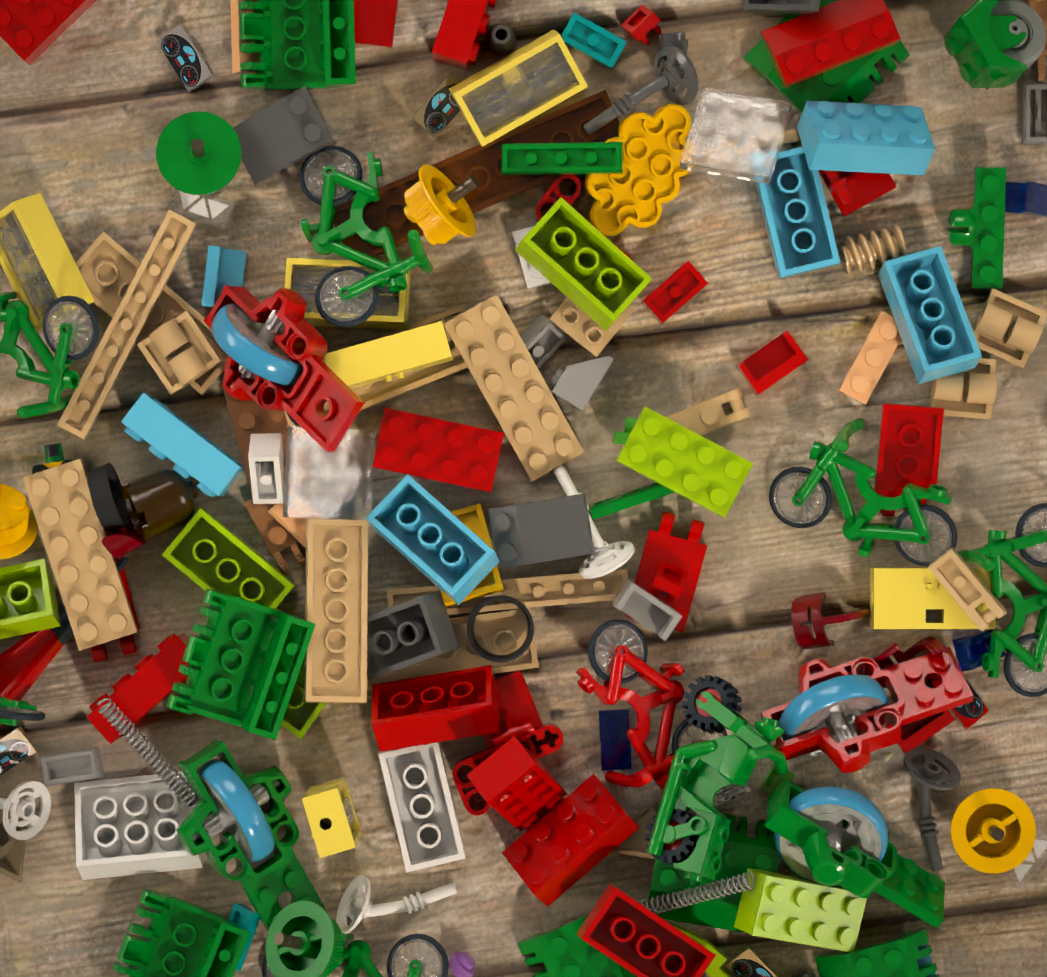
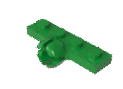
M975 167L974 202L972 207L969 209H954L949 215L948 223H950V226L966 227L949 228L948 237L954 246L971 247V287L975 289L1003 288L1006 167Z

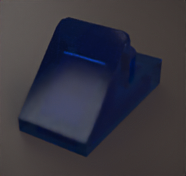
M1026 181L1025 183L1006 182L1005 213L1047 217V185Z
M994 629L984 630L983 632H977L953 640L956 657L962 672L982 666L983 655L990 653L991 632ZM1003 650V652H1002L1000 658L1005 657V651H1004V650Z
M629 709L598 710L601 771L631 769V743L626 735L630 729Z

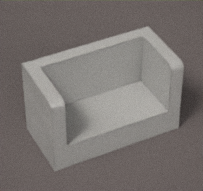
M629 578L611 603L616 609L623 611L656 633L664 641L667 640L682 618V615L677 610Z

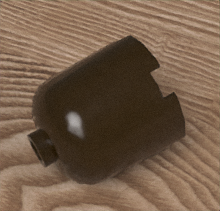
M169 469L122 484L120 488L122 499L126 500L129 498L132 511L127 512L137 535L139 537L142 536L143 541L188 522L194 514V499L198 497L192 481L186 482L182 475Z

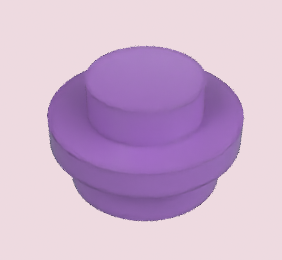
M455 951L451 954V959L448 961L449 969L456 977H472L476 973L474 968L475 961L468 953Z

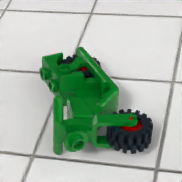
M705 675V679L701 677L695 679L698 683L697 685L689 684L688 687L691 689V692H684L683 695L688 700L687 702L682 701V707L687 709L683 712L684 716L689 718L688 722L704 732L706 731L714 734V731L722 733L725 727L735 734L685 745L676 750L657 816L653 815L651 818L654 822L653 826L649 824L646 826V829L650 830V834H645V840L649 841V844H646L647 853L659 861L683 871V878L700 883L702 877L711 880L715 879V875L721 866V854L724 843L727 841L730 833L729 825L731 820L714 806L716 793L725 786L733 784L744 786L758 759L768 758L774 761L776 771L780 775H785L788 772L785 754L770 743L785 731L779 727L780 722L762 717L761 722L755 721L754 727L737 713H741L742 707L737 705V703L742 702L741 697L736 695L739 693L738 690L724 679L711 675ZM689 808H691L700 816H693L692 814L688 813Z

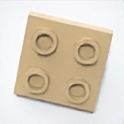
M991 289L973 329L979 349L1019 368H1024L1029 355L1033 352L1040 339L1047 312L996 289Z
M567 297L549 320L576 343L597 357L633 313L634 309L628 306L610 328L605 331Z
M185 311L177 318L164 323L154 330L149 337L137 344L170 395L175 394L222 362L189 311Z
M981 358L974 369L932 380L930 407L944 408V416L991 420L992 405L995 402L997 376L995 375L996 360Z

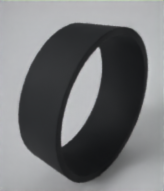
M107 463L88 472L91 500L102 527L105 530L128 527L127 502L122 499L121 482L112 464Z
M498 595L486 598L473 609L468 619L467 634L470 644L480 656L493 662H508L518 658L528 649L534 635V623L529 610L524 604L515 598ZM491 602H511L522 610L527 619V637L521 647L510 654L495 655L489 653L478 644L475 638L474 621L476 615L485 605Z

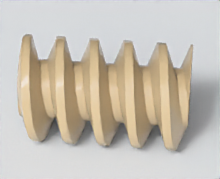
M897 225L892 227L891 235L886 228H882L879 238L874 231H870L868 240L860 233L856 237V243L850 236L845 237L844 246L840 242L841 256L848 275H851L853 265H856L861 273L866 262L872 270H875L876 260H879L883 265L885 261H888L889 257L895 259L899 258L900 255L906 256L903 235Z

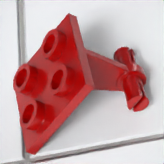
M818 170L843 217L897 188L890 174Z
M521 670L496 679L499 690V732L482 735L487 748L491 746L497 748L514 736L517 739L534 733V729L543 726Z

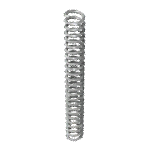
M110 698L99 701L97 706L107 700L109 701L99 710L100 714L104 713L103 718L108 717L107 722H111V726H115V731L120 730L119 735L124 734L123 739H127V743H131L130 747H135V752L139 751V756L143 755L142 760L147 759L146 764H150V768H154V772H158V777L162 776V781L166 780V785L170 784L169 789L174 788L173 793H178L177 797H181V801H185V805H189V810L194 809L200 801L199 799L195 800L196 794L191 796L194 791L189 786V782H185V778H182L178 770L174 769V766L170 765V762L166 761L165 757H162V753H158V749H154L155 747L151 744L150 740H147V737L143 736L142 732H139V728H135V724L131 723V720L127 719L126 715H123V711H119V707H115V703L111 702Z
M750 871L752 878L751 887H749L748 875L743 873L742 876L738 874L737 878L734 875L731 879L727 877L726 881L722 878L721 881L716 880L715 883L711 881L710 884L705 883L704 886L700 884L699 888L695 885L694 888L689 887L688 890L684 888L683 891L678 890L677 893L673 891L672 895L667 893V895L662 894L661 897L657 895L656 899L654 897H651L650 900L646 898L645 901L641 900L640 904L642 905L643 903L644 907L650 911L653 909V913L660 914L667 910L671 911L683 906L687 907L688 904H698L699 902H704V900H714L715 897H725L726 894H736L737 891L752 890L755 885V878Z

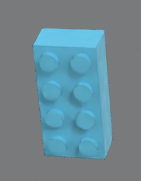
M807 100L797 125L809 170L925 175L935 151L922 107Z
M803 147L753 158L750 162L778 279L840 264L819 171L809 170Z
M938 246L885 261L878 276L917 383L921 384L974 369L980 361L982 354L942 247Z
M142 393L121 421L127 426L124 432L138 442L147 441L151 445L148 449L161 460L169 458L175 463L173 469L186 479L194 477L200 482L197 487L210 497H215L216 495L224 496L244 471V465L150 394Z
M408 474L366 517L371 527L457 605L500 562L492 548Z

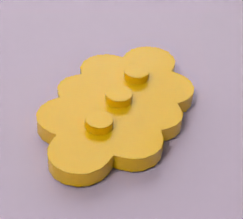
M667 103L660 106L652 116L644 112H632L621 120L619 136L606 141L624 143L623 174H586L585 177L587 193L595 199L589 212V221L604 236H616L622 233L628 224L638 228H647L654 225L662 213V203L672 201L678 195L680 190L679 178L687 175L693 169L696 160L694 148L685 140L690 132L692 120L689 112L684 107L675 103Z

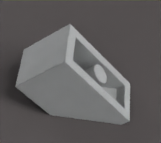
M605 356L568 365L564 371L558 369L550 382V385L554 386L551 393L583 411L614 358Z

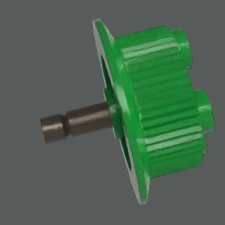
M297 901L283 908L274 918L267 934L265 952L268 966L275 977H327L329 974H332L336 967L342 964L344 952L342 930H340L337 922L330 917L322 906L311 901Z

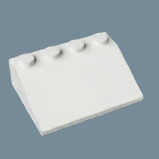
M178 772V773H180V774L182 775V778H185V780H186L185 782H188V780L186 779L184 773H183V772ZM158 774L74 782L76 867L82 880L203 868L202 853L195 856L191 855L182 845L176 830L194 809L189 810V805H185V801H181V797H177L178 793H173L174 788L169 789L170 784L166 785V780L162 781V776L158 777Z

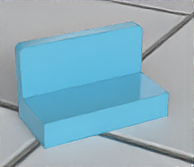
M208 245L202 297L203 307L213 308L223 291L224 285L243 287L247 258L245 251L223 249L219 246Z

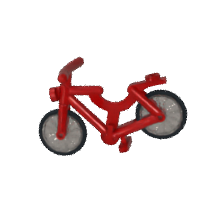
M620 619L610 620L596 629L589 642L588 655L593 670L604 680L603 686L598 684L585 668H579L576 671L580 677L577 684L588 694L594 692L605 705H614L618 700H623L633 707L637 715V726L635 729H629L626 735L645 766L642 770L632 775L607 771L604 778L607 782L634 788L643 787L654 780L660 789H664L674 754L679 747L728 736L727 731L723 728L724 732L722 733L715 731L714 734L704 732L688 722L689 718H686L676 728L671 743L672 753L667 755L676 704L683 699L684 695L683 685L677 680L669 679L672 676H681L685 672L684 668L678 663H664L659 668L662 673L660 674L646 663L648 649L645 637L634 624ZM639 676L657 691L641 697L635 691L620 686ZM664 704L653 757L645 744L650 733L649 710Z

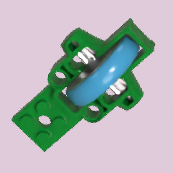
M216 739L190 758L178 763L200 801L176 829L182 845L193 856L205 852L218 875L240 883L267 932L274 918L283 909L279 906L278 898L285 891L290 892L292 897L291 903L311 901L326 909L291 849V846L299 838V830L283 802L292 790L286 776L278 767L272 766L243 775L226 744ZM216 755H218L219 758H220V760H219V759H212V760H210L211 758H213V757L216 756ZM269 802V811L267 813L262 812L260 806ZM284 825L286 827V834L282 839L278 840L277 830L280 826ZM221 832L222 834L219 835L220 842L217 846H214L211 838ZM274 849L275 854L273 857L252 869L249 862L263 860ZM235 858L236 867L232 872L228 873L226 870L227 862Z
M784 779L767 798V819L764 826L774 831L777 852L781 860L792 872L805 880L817 882L824 886L840 885L861 898H868L875 891L935 928L944 921L945 882L936 874L927 872L917 866L911 859H906L897 853L895 846L889 842L890 836L882 813L865 796L846 788L831 786L804 791ZM841 847L844 848V851H845V852H843V853L840 852V851H841Z

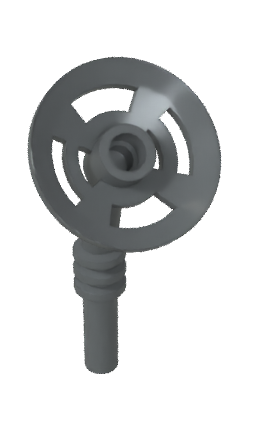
M667 46L661 49L655 58L656 79L630 95L624 94L623 99H617V103L615 101L612 102L610 108L583 125L587 133L591 135L618 116L622 118L624 116L623 113L628 114L629 109L634 110L636 104L659 90H662L668 99L678 105L691 103L698 93V77L689 57L682 50L674 46ZM667 56V60L660 64L661 59ZM676 60H677V61L680 63V65L682 66V68H683V70H684V72H685V74H686V77H684L683 72L681 71V69H680L679 67H676V66H675ZM686 88L687 92L683 98H679L678 95L683 93V91Z
M915 747L904 755L903 763L909 774L918 781L920 819L917 822L921 824L919 830L923 832L920 835L925 839L931 870L937 871L943 869V864L936 838L938 830L934 829L937 827V824L933 823L936 819L931 813V788L952 790L958 786L961 775L956 765L943 754L929 748ZM914 758H923V762H920L917 765L913 764L911 760ZM942 782L949 783L948 785L939 786Z

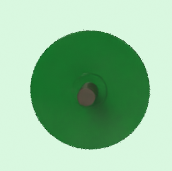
M190 112L178 116L163 129L156 146V160L162 176L177 190L191 195H206L222 189L234 178L241 163V145L235 130L224 119L208 112Z

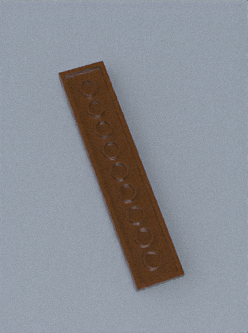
M604 90L511 130L483 147L479 144L431 166L441 171L455 187L463 183L470 176L477 180L479 185L464 196L472 213L475 214L560 176L502 175V144L606 142L610 138L619 136L620 122L617 117L591 135L585 130L584 124L612 106L608 94ZM419 171L380 187L379 200L367 203L363 210L365 225L372 231H379L382 226L388 227L396 248L409 242L407 234L410 230L418 231L420 237L424 236L421 227L416 222H411L403 210L407 206L404 198L405 191L420 181ZM354 199L335 207V227L350 219V209ZM357 233L342 242V244L372 257L385 253L383 247L374 246L362 240Z

